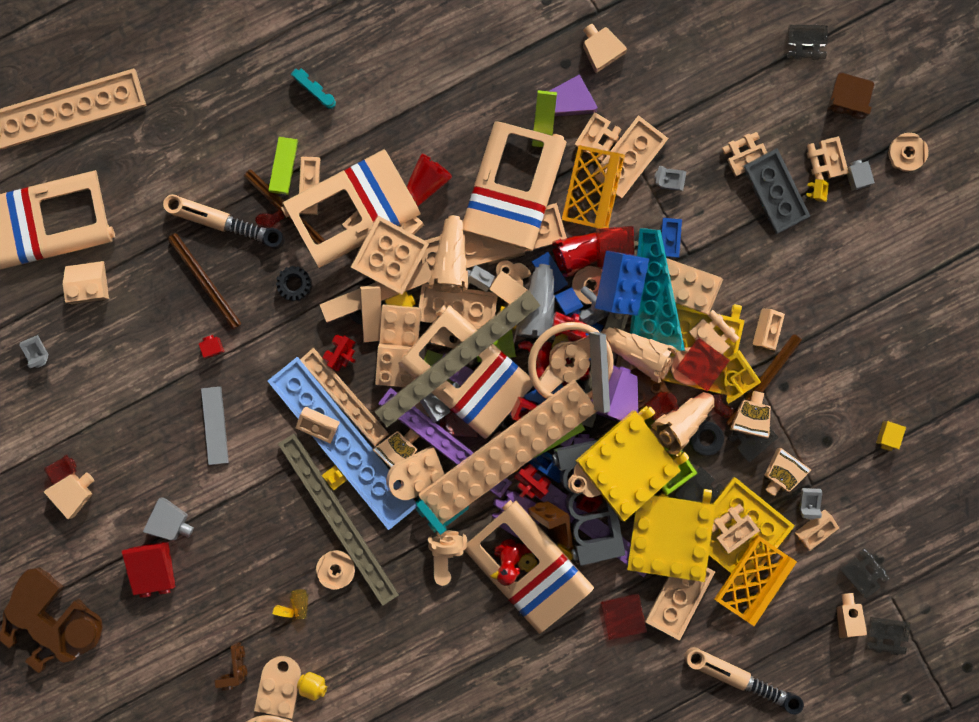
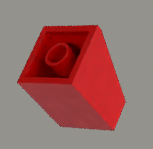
M169 541L122 550L133 595L139 594L140 598L151 596V592L156 591L159 594L170 593V589L175 587Z

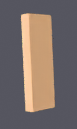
M301 157L299 193L319 183L321 161L319 157ZM318 204L304 210L300 214L318 215Z
M380 285L360 287L363 341H380L382 313Z

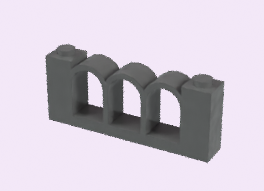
M599 439L553 449L554 455H552L554 466L561 470L560 482L565 489L570 491L565 499V507L567 512L575 518L572 521L570 530L573 539L577 541V543H573L574 549L571 550L573 560L580 566L625 555L618 516L603 496L605 509L584 514H577L573 510L574 499L583 493H574L569 489L567 482L568 473L577 464L575 460ZM606 516L610 535L590 540H581L579 538L578 529L583 522Z

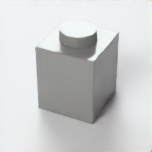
M857 160L850 163L851 166L848 167L849 173L847 176L852 191L871 186L875 183L868 161L862 163V160Z

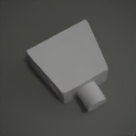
M162 497L158 499L143 532L169 540H176L179 534L189 538L194 527L185 523L188 517L187 513Z

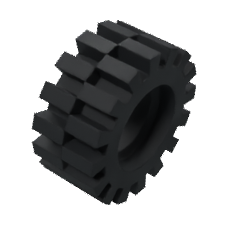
M298 266L284 268L285 270L280 271V275L276 278V286L281 296L290 301H301V299L306 298V295L310 293V288H312V280L309 274ZM293 276L301 280V287L296 291H291L287 287L288 279Z

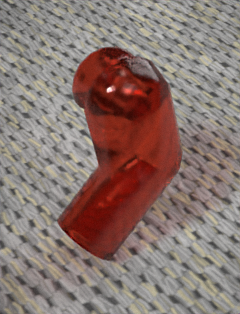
M280 210L274 214L260 213L256 216L255 222L258 225L271 227L284 219L285 216Z
M720 393L712 394L715 399L714 411L723 418L732 417L735 413L733 407L723 404Z

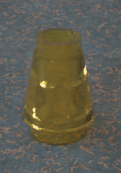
M305 589L291 591L289 598L295 619L307 617L309 595Z

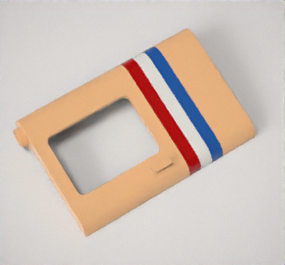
M494 122L464 216L463 231L514 244L515 247L526 251H533L567 143L564 137L558 134L551 136L502 122ZM510 134L544 143L532 186L528 192L494 182Z
M385 149L284 201V206L281 207L286 218L290 216L318 268L362 246L377 216L400 226L420 215L415 201ZM343 190L347 191L362 221L318 245L314 244L299 214Z
M96 170L0 194V270L110 243L115 238L113 227H109L107 224ZM87 189L91 190L97 219L96 223L46 235L40 202Z
M443 305L436 312L438 317L398 362L415 379L431 367L419 356V352L441 327H446L462 342L477 330L450 305L446 307ZM494 344L478 355L482 360L481 364L461 387L455 388L446 380L431 392L484 439L489 437L512 411L517 398H523L533 386L530 376Z
M510 500L502 507L504 511L467 543L464 551L540 634L584 599L594 587L516 500L514 502ZM502 523H506L540 561L523 578L509 586L501 585L490 576L500 566L481 546V541Z

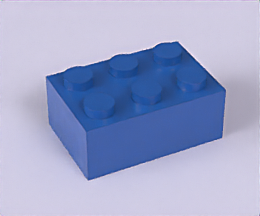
M606 251L595 308L612 313L638 316L649 258Z

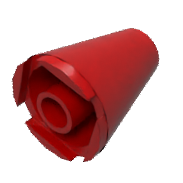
M423 153L420 155L406 186L417 207L452 178L451 174L437 162L430 161L431 158Z

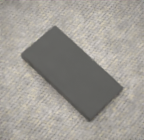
M778 148L742 166L775 234L810 217Z

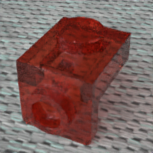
M662 391L644 404L648 408L652 407L655 411V414L651 416L653 421H656L671 410L677 411L679 409L676 397L672 393Z
M65 455L62 459L45 467L44 471L54 485L65 477L75 474L77 465L73 458Z

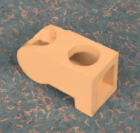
M452 554L439 557L434 556V579L441 586L447 585L451 580L448 558H453Z

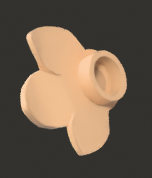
M502 260L496 266L497 275L504 267H508L509 271L506 274L522 286V279L531 275L530 270L522 263L513 264L509 260Z
M576 464L574 474L568 480L569 489L574 493H583L587 497L600 495L601 493L580 466ZM580 480V485L576 487L574 482Z

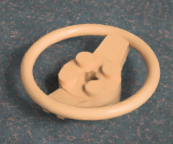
M578 322L561 323L546 330L535 341L528 359V372L533 386L540 395L548 399L553 395L551 392L563 381L570 383L574 379L578 380L583 377L590 366L589 359L591 358L589 335L576 342L561 341L550 351L549 365L539 379L536 372V358L542 345L551 336L562 331L579 330L589 334V332H599L598 330ZM606 340L608 380H610L613 372V354ZM568 357L570 359L573 358L571 364H566L565 359ZM591 390L589 393L586 394L590 398V400L593 399V393Z

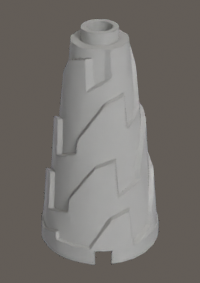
M539 264V267H535L529 291L541 306L519 322L516 331L518 336L532 339L539 338L546 330L552 327L555 314L553 269H550V265ZM555 335L551 336L548 340H555Z

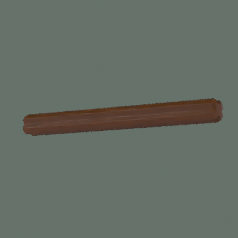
M249 169L244 174V177L284 214L281 209L284 206V200L276 193L269 192V186ZM300 217L314 244L318 245L326 241Z
M176 233L168 237L169 242L232 329L238 328L241 325L240 320Z
M794 334L790 337L760 377L761 383L753 387L744 400L751 401L753 391L763 393L802 341L799 336ZM739 406L732 414V416L729 418V420L726 422V424L730 428L739 409Z

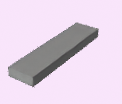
M589 332L594 410L606 413L610 412L606 334Z
M221 386L201 388L209 465L229 463Z

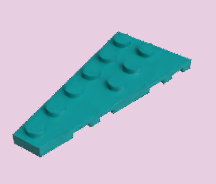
M640 228L637 256L649 258L638 316L632 315L630 334L633 333L649 340L652 339L659 343L671 345L678 351H684L685 348L661 230Z

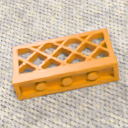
M578 145L562 220L608 230L625 155ZM583 150L589 151L593 157L585 164L581 159ZM602 155H609V163L602 167L598 158ZM595 161L599 170L591 175L586 166ZM584 168L589 177L580 182L577 174ZM602 172L605 180L604 183L598 186L593 177ZM591 180L595 189L586 193L582 185ZM580 187L584 196L576 201L573 197V191ZM598 191L601 196L600 201L593 205L589 196ZM587 199L591 207L582 212L578 203ZM575 206L580 215L574 219L569 218V209ZM591 210L596 214L595 223L588 222L585 214Z
M756 535L714 600L755 626L797 561ZM759 542L763 543L765 552L756 554V546ZM779 554L781 557L778 562L771 564L770 555ZM766 556L767 565L758 567L757 558ZM753 559L754 568L745 570L746 561ZM768 569V577L760 580L759 571ZM755 572L756 582L747 583L746 574ZM742 575L744 584L735 586L734 579L736 576ZM757 585L758 592L756 595L750 596L748 587ZM744 588L746 597L737 599L735 590ZM732 591L733 601L724 602L721 600L726 592ZM747 601V609L742 614L738 610L737 603Z

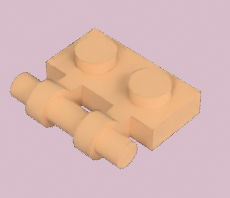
M594 112L574 146L578 148V145L610 151L613 143L619 139L618 135L622 129L615 126L610 131L607 129L610 121ZM605 135L607 137V140L602 146L598 142L600 141L601 137ZM583 150L587 154L591 155L589 151ZM602 155L598 158V161L602 162L607 155Z
M757 132L751 135L748 133L738 141L733 140L728 145L722 147L724 154L729 152L733 154V157L727 161L735 177L745 173L743 165L767 153L763 143L757 146L754 141L760 139ZM747 145L749 149L740 153L738 148Z
M839 136L820 141L821 149L818 150L815 149L814 143L807 145V156L811 160L813 168L811 171L812 175H815V179H823V172H827L829 179L849 173ZM823 155L824 166H820L818 156Z
M712 310L708 315L712 321L708 324L702 319L689 331V334L716 360L729 348L725 340L729 338L735 343L739 337L734 333L735 330L723 321V317L720 314L717 315ZM717 325L724 334L719 336L713 328Z
M741 504L728 509L729 512L721 518L717 517L713 523L712 532L719 528L723 532L717 536V539L728 554L760 531L748 514L742 519L738 515L744 510ZM734 518L736 523L727 529L724 524Z

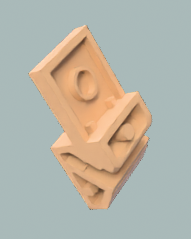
M382 305L375 385L406 387L415 380L398 362L419 340L421 308Z

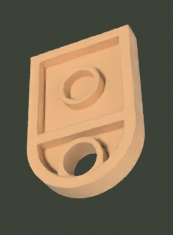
M430 446L391 467L387 474L386 484L393 496L401 500L413 499L419 496L421 491L445 475L435 448ZM401 480L400 488L394 489V482Z
M278 656L271 659L264 666L254 711L293 718L299 690L297 689V684L301 677V670L293 659L286 656ZM281 661L287 662L289 666L285 672L280 671L278 668V664Z

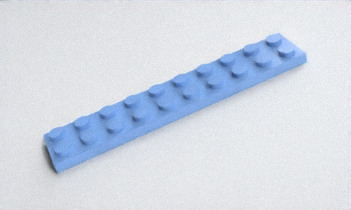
M296 357L268 380L269 384L298 419L304 407H307L340 422L331 444L314 436L312 437L388 530L417 507L414 499L401 500L389 492L386 478L390 469L373 451V448L301 362L299 357ZM399 480L393 484L394 489H398L401 486Z

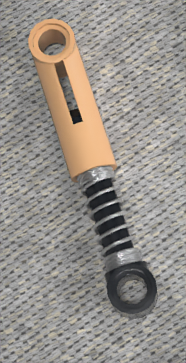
M168 195L164 200V209L173 216H178L223 232L228 230L230 232L234 231L235 234H244L245 237L254 238L272 249L281 248L285 242L284 235L276 228H259L258 225L253 226V223L250 225L248 222L244 223L243 220H235L233 217H230L229 213L181 198L177 195ZM178 201V202H179L178 208L175 209V210H172V209H171V204H172V202ZM186 208L200 212L201 215L186 211ZM273 234L279 236L276 243H270L269 239Z
M690 648L685 653V661L691 668L697 669L742 691H753L758 696L762 695L763 698H768V701L773 700V703L775 702V704L790 714H799L804 708V702L797 694L773 688L772 685L768 686V683L764 684L763 681L759 682L758 679H754L751 676V673L710 655L699 648ZM693 654L700 655V660L697 663L691 662ZM706 662L720 668L721 671L706 665ZM791 699H796V705L792 708L788 707V702Z

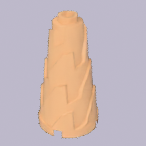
M451 215L444 221L438 251L435 256L434 269L429 280V287L432 289L436 285V291L459 293V288L463 287V292L468 290L465 235H463V221L460 220L459 216Z
M615 327L604 328L601 332L606 334V340L613 352L651 377V380L660 383V378L664 379L673 363L674 358L670 357L671 352L676 354L677 350L675 347L652 339L649 340L633 333L630 334Z
M703 392L689 399L667 415L664 414L651 425L653 427L650 430L661 445L668 449L667 453L678 454L689 443V439L697 432L699 426L708 417L707 414L714 407L715 399L713 395Z

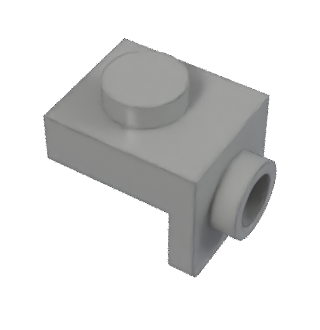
M659 166L658 171L655 173V184L662 189L683 191L687 172Z
M477 265L473 267L472 271L467 270L468 285L472 283L487 292L495 276Z
M38 335L20 342V347L28 360L29 368H39L46 364L49 354Z
M802 488L799 509L803 518L813 520L822 517L820 511L821 489Z

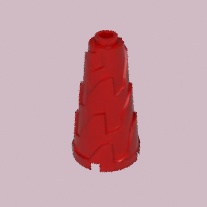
M613 228L562 240L560 238L552 242V246L557 245V248L552 250L559 270L566 271L562 275L569 277L604 257L606 251L614 252L623 248L629 238L625 230Z

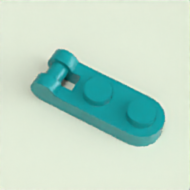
M302 68L300 70L294 69L291 76L328 109H333L336 106L333 95L322 92L323 87L316 81L312 83L308 79L309 75Z

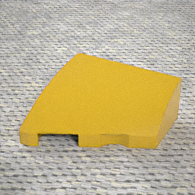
M740 350L722 362L728 404L761 383Z

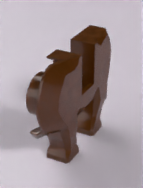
M40 567L26 570L19 578L12 591L10 601L3 611V622L0 631V641L8 648H11L17 643V631L20 628L28 630L31 637L40 644V647L32 652V656L27 658L25 662L38 673L44 671L48 660L57 657L62 663L73 661L78 656L96 647L103 628L101 617L87 608L80 599L73 601L58 621L48 614L45 609L64 586Z

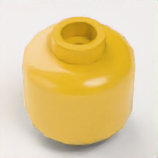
M308 672L300 677L297 689H299L301 696L316 701L320 696L323 697L325 695L327 686H325V679L323 677Z

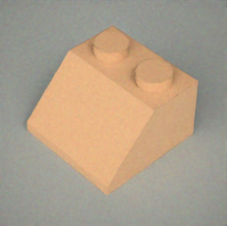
M104 261L65 266L63 278L65 303L78 304L109 299Z

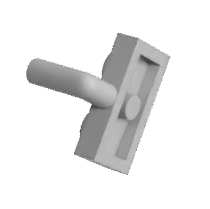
M584 286L581 289V293L592 302V305L587 310H582L579 313V321L592 326L607 317L609 312L595 308L597 296Z
M455 382V383L451 384V385H453L455 388H459V384H458V383ZM432 393L420 401L433 423L451 412Z

